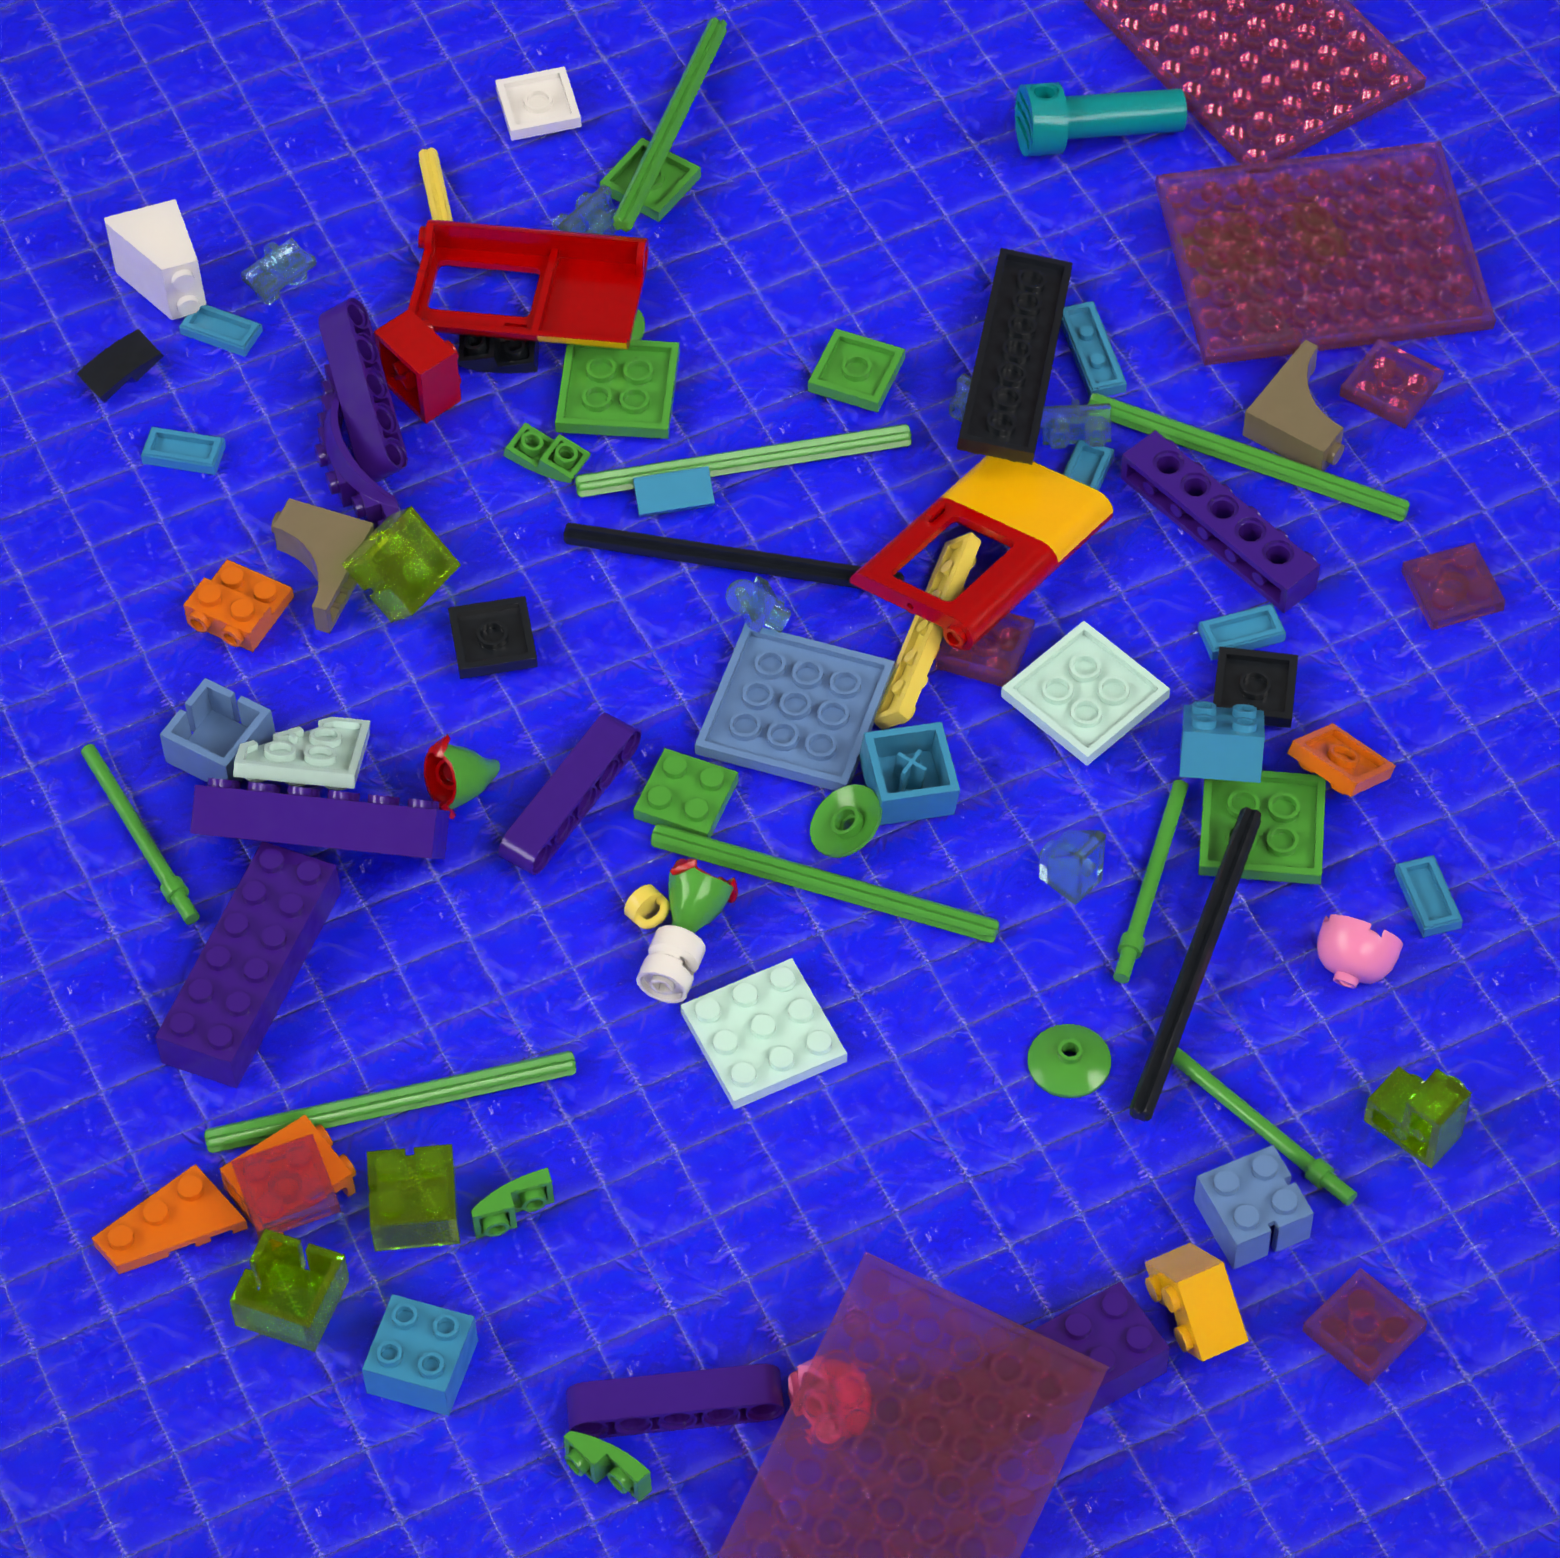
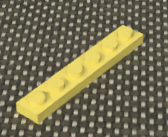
M970 532L945 542L925 592L944 601H953L965 590L964 584L970 570L976 563V555L982 542L975 534ZM916 614L874 719V723L881 730L905 724L913 717L918 697L928 682L927 675L931 665L940 652V643L943 638L942 627Z

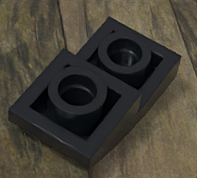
M137 329L102 351L86 364L77 375L105 403L131 377L138 381L164 355Z
M470 335L459 336L458 364L460 367L493 373L538 372L539 342L519 341Z

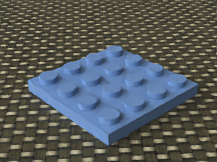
M745 623L696 740L695 754L834 791L851 785L859 764L864 732H871L874 719L895 668V661Z

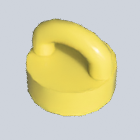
M647 884L639 887L631 894L625 904L624 913L640 928L648 930L657 927L666 919L669 914L670 903L652 884Z

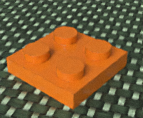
M1334 723L1293 740L1287 752L1288 755L1299 761V765L1304 770L1318 774L1330 782L1331 787L1335 791L1350 797L1390 779L1396 765Z

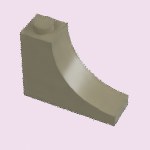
M1305 339L1245 411L1243 436L1287 459L1325 471L1330 464L1336 465L1344 452L1345 446L1341 444L1344 428L1328 418L1312 398L1308 381L1315 371L1318 346Z
M289 498L283 510L275 514L271 531L275 535L277 550L302 562L316 578L318 591L312 604L315 628L330 634L377 548L374 523Z

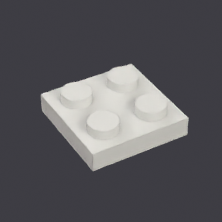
M565 66L495 80L496 91L511 141L581 127V116Z

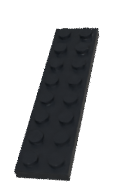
M1004 248L1000 249L959 434L958 450L1032 465L1073 265L1072 262Z

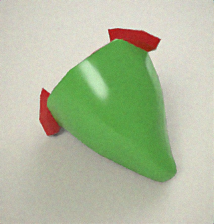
M447 734L428 749L424 760V778L430 797L433 801L440 802L439 810L450 811L449 818L454 820L456 816L454 809L480 795L499 773L500 763L496 759L482 757L469 748L449 745L451 738Z
M679 859L670 870L668 892L672 925L682 927L695 933L700 928L711 923L721 913L727 902H735L738 896L735 878L726 881L723 877H714L697 867V859Z

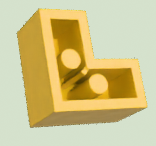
M1191 1242L1144 1262L1149 1277L1145 1278L1147 1291L1154 1302L1161 1303L1171 1313H1174L1178 1327L1174 1328V1335L1183 1352H1188L1203 1362L1249 1342L1224 1262Z

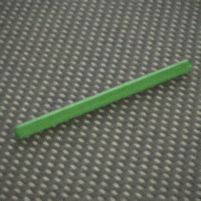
M714 17L709 20L613 217L615 229H622L628 232L633 228L726 35L727 23L724 19L718 20Z
M1093 393L1088 401L1087 412L1093 416L1148 435L1156 430L1165 439L1172 440L1177 445L1399 522L1404 521L1408 514L1410 502L1406 499L1099 393Z
M907 424L581 474L575 477V486L578 496L582 498L633 490V478L706 466H709L710 477L907 447L911 445L912 436Z
M656 824L651 834V845L656 848L985 942H994L999 932V921L997 919L663 824Z
M564 1051L212 1127L205 1130L206 1146L210 1153L257 1144L303 1115H306L315 1127L320 1124L326 1129L566 1077L576 1073V1062L572 1051Z

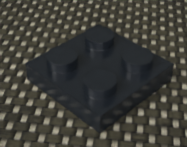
M525 596L448 608L460 679L538 667Z
M1219 647L1213 703L1216 704V707L1233 708L1237 704L1252 705L1257 710L1264 711V725L1291 728L1298 655Z

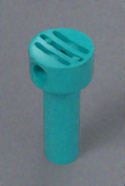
M1059 82L1021 84L1017 90L1015 100L1017 140L1024 156L1063 154L1068 139L1183 132L1187 122L1186 98L1182 89L1065 96Z

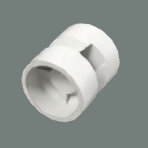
M674 925L659 927L649 946V955L644 959L636 978L639 988L648 996L666 1003L683 1002L687 998L694 981V973L698 970L706 951L702 939L695 933Z

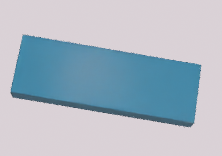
M1094 301L1064 307L1061 327L1089 398L1093 393L1110 396L1126 392V380Z

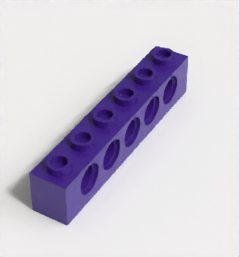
M1155 430L1122 454L1121 479L1280 611L1283 613L1287 612L1317 589L1320 564L1317 563L1314 556L1307 551L1301 550L1289 540L1282 530L1274 528L1263 519L1254 507L1246 505L1236 497L1227 485L1221 484L1214 479L1199 462L1192 461L1181 452L1172 440L1165 439Z

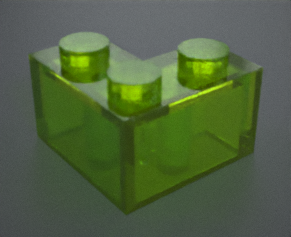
M1398 1066L1367 1099L1364 1121L1432 1169L1462 1136L1472 1093L1467 1090L1466 1086L1459 1079L1447 1076L1439 1069H1436L1424 1081L1419 1076L1409 1074Z

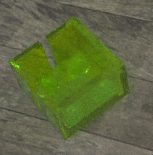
M412 506L389 515L369 536L370 539L364 541L342 563L343 567L363 590L371 588L374 591L369 597L391 623L413 615L461 566Z
M452 1144L414 1147V1155L407 1156L405 1148L368 1151L369 1213L374 1250L386 1251L460 1244L457 1179Z
M265 1229L249 1260L251 1270L245 1268L229 1301L235 1326L315 1352L350 1280L345 1255L308 1243L305 1251L309 1271L305 1269L306 1261L301 1240Z

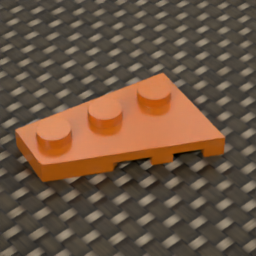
M195 1164L93 1236L92 1241L95 1248L116 1272L122 1274L167 1258L171 1251L191 1244H195L198 1247L211 1242L210 1237L230 1230L234 1234L248 1229L246 1219Z

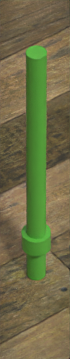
M88 744L84 746L81 750L83 758L160 881V891L169 904H174L185 924H194L198 921L200 915L188 897L189 889L180 876H175L95 745Z
M1175 780L1173 782L1128 930L1122 934L1117 948L1120 956L1113 978L1119 983L1129 982L1135 960L1142 955L1145 945L1143 934L1189 787L1183 780Z
M1179 1047L1177 1048L1172 1064L1302 1169L1308 1181L1317 1188L1324 1187L1346 1206H1349L1355 1200L1357 1192L1334 1174L1335 1169L1322 1158L1315 1159L1187 1053Z

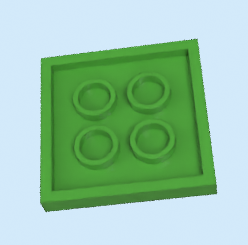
M631 340L628 350L567 344L555 419L556 432L669 439L680 355L679 342Z
M1264 770L1261 773V783L1204 779L1198 875L1216 876L1240 810L1248 807L1261 813V824L1241 879L1321 885L1326 780L1315 774Z

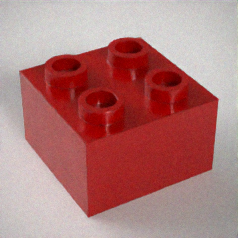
M408 309L374 331L388 388L422 421L428 423L461 402V377L458 373L457 363L459 354L449 340L444 341L435 333L428 320L425 318L420 319L411 309Z

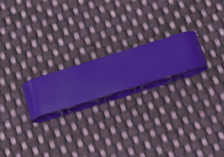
M349 298L319 316L318 323L355 460L361 469L377 483L404 469L407 466L408 458L369 315L359 300Z
M608 713L601 714L506 832L499 846V857L533 875L539 874L633 756L641 740V730Z
M754 1364L589 1381L572 1385L566 1391L569 1431L587 1434L596 1438L762 1422L776 1419L785 1411L780 1370L777 1366L771 1364Z

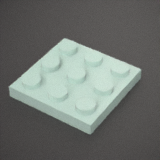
M1085 621L1081 622L1005 684L1001 690V697L1086 766L1165 702L1170 694L1168 686Z
M793 958L680 1005L681 1015L734 1110L847 1062L846 1050Z

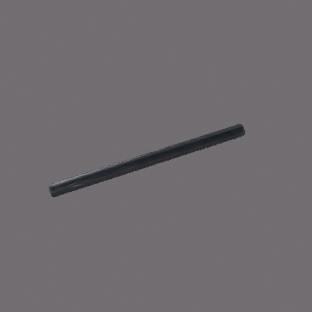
M567 523L564 530V542L569 545L859 588L849 582L850 577L861 568L860 566L576 523ZM897 572L894 575L895 578L905 581L902 573Z
M1248 807L1240 810L1129 1107L1130 1116L1134 1119L1149 1121L1152 1118L1260 827L1261 813L1258 810H1252Z

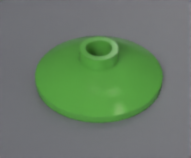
M853 784L839 788L828 795L816 809L810 825V837L815 848L823 855L832 858L846 857L862 849L873 838L881 822L882 808L876 793L864 785Z
M1061 1024L1044 1030L1034 1039L1028 1051L1027 1063L1032 1079L1041 1089L1057 1097L1079 1098L1095 1092L1107 1080L1111 1068V1054L1105 1041L1091 1029L1075 1024ZM1064 1052H1074L1076 1055L1070 1057L1066 1056Z

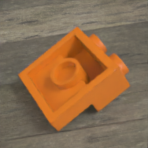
M227 559L211 580L205 577L202 579L183 606L187 623L195 630L202 633L208 632L222 638L230 646H240L254 652L292 601L294 593L292 587Z

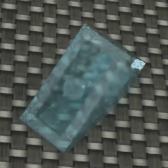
M1067 830L1056 841L1054 839L1048 841L1039 854V878L1073 904H1078L1102 881L1106 835L1100 830Z

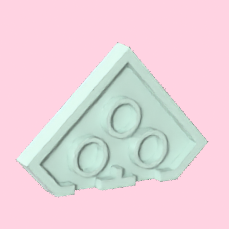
M328 717L318 720V728L304 732V729L298 726L273 734L272 742L259 746L254 740L242 743L234 760L233 777L245 778L250 782L279 781L296 787L306 784L325 786L334 791L354 789L370 736L371 721Z

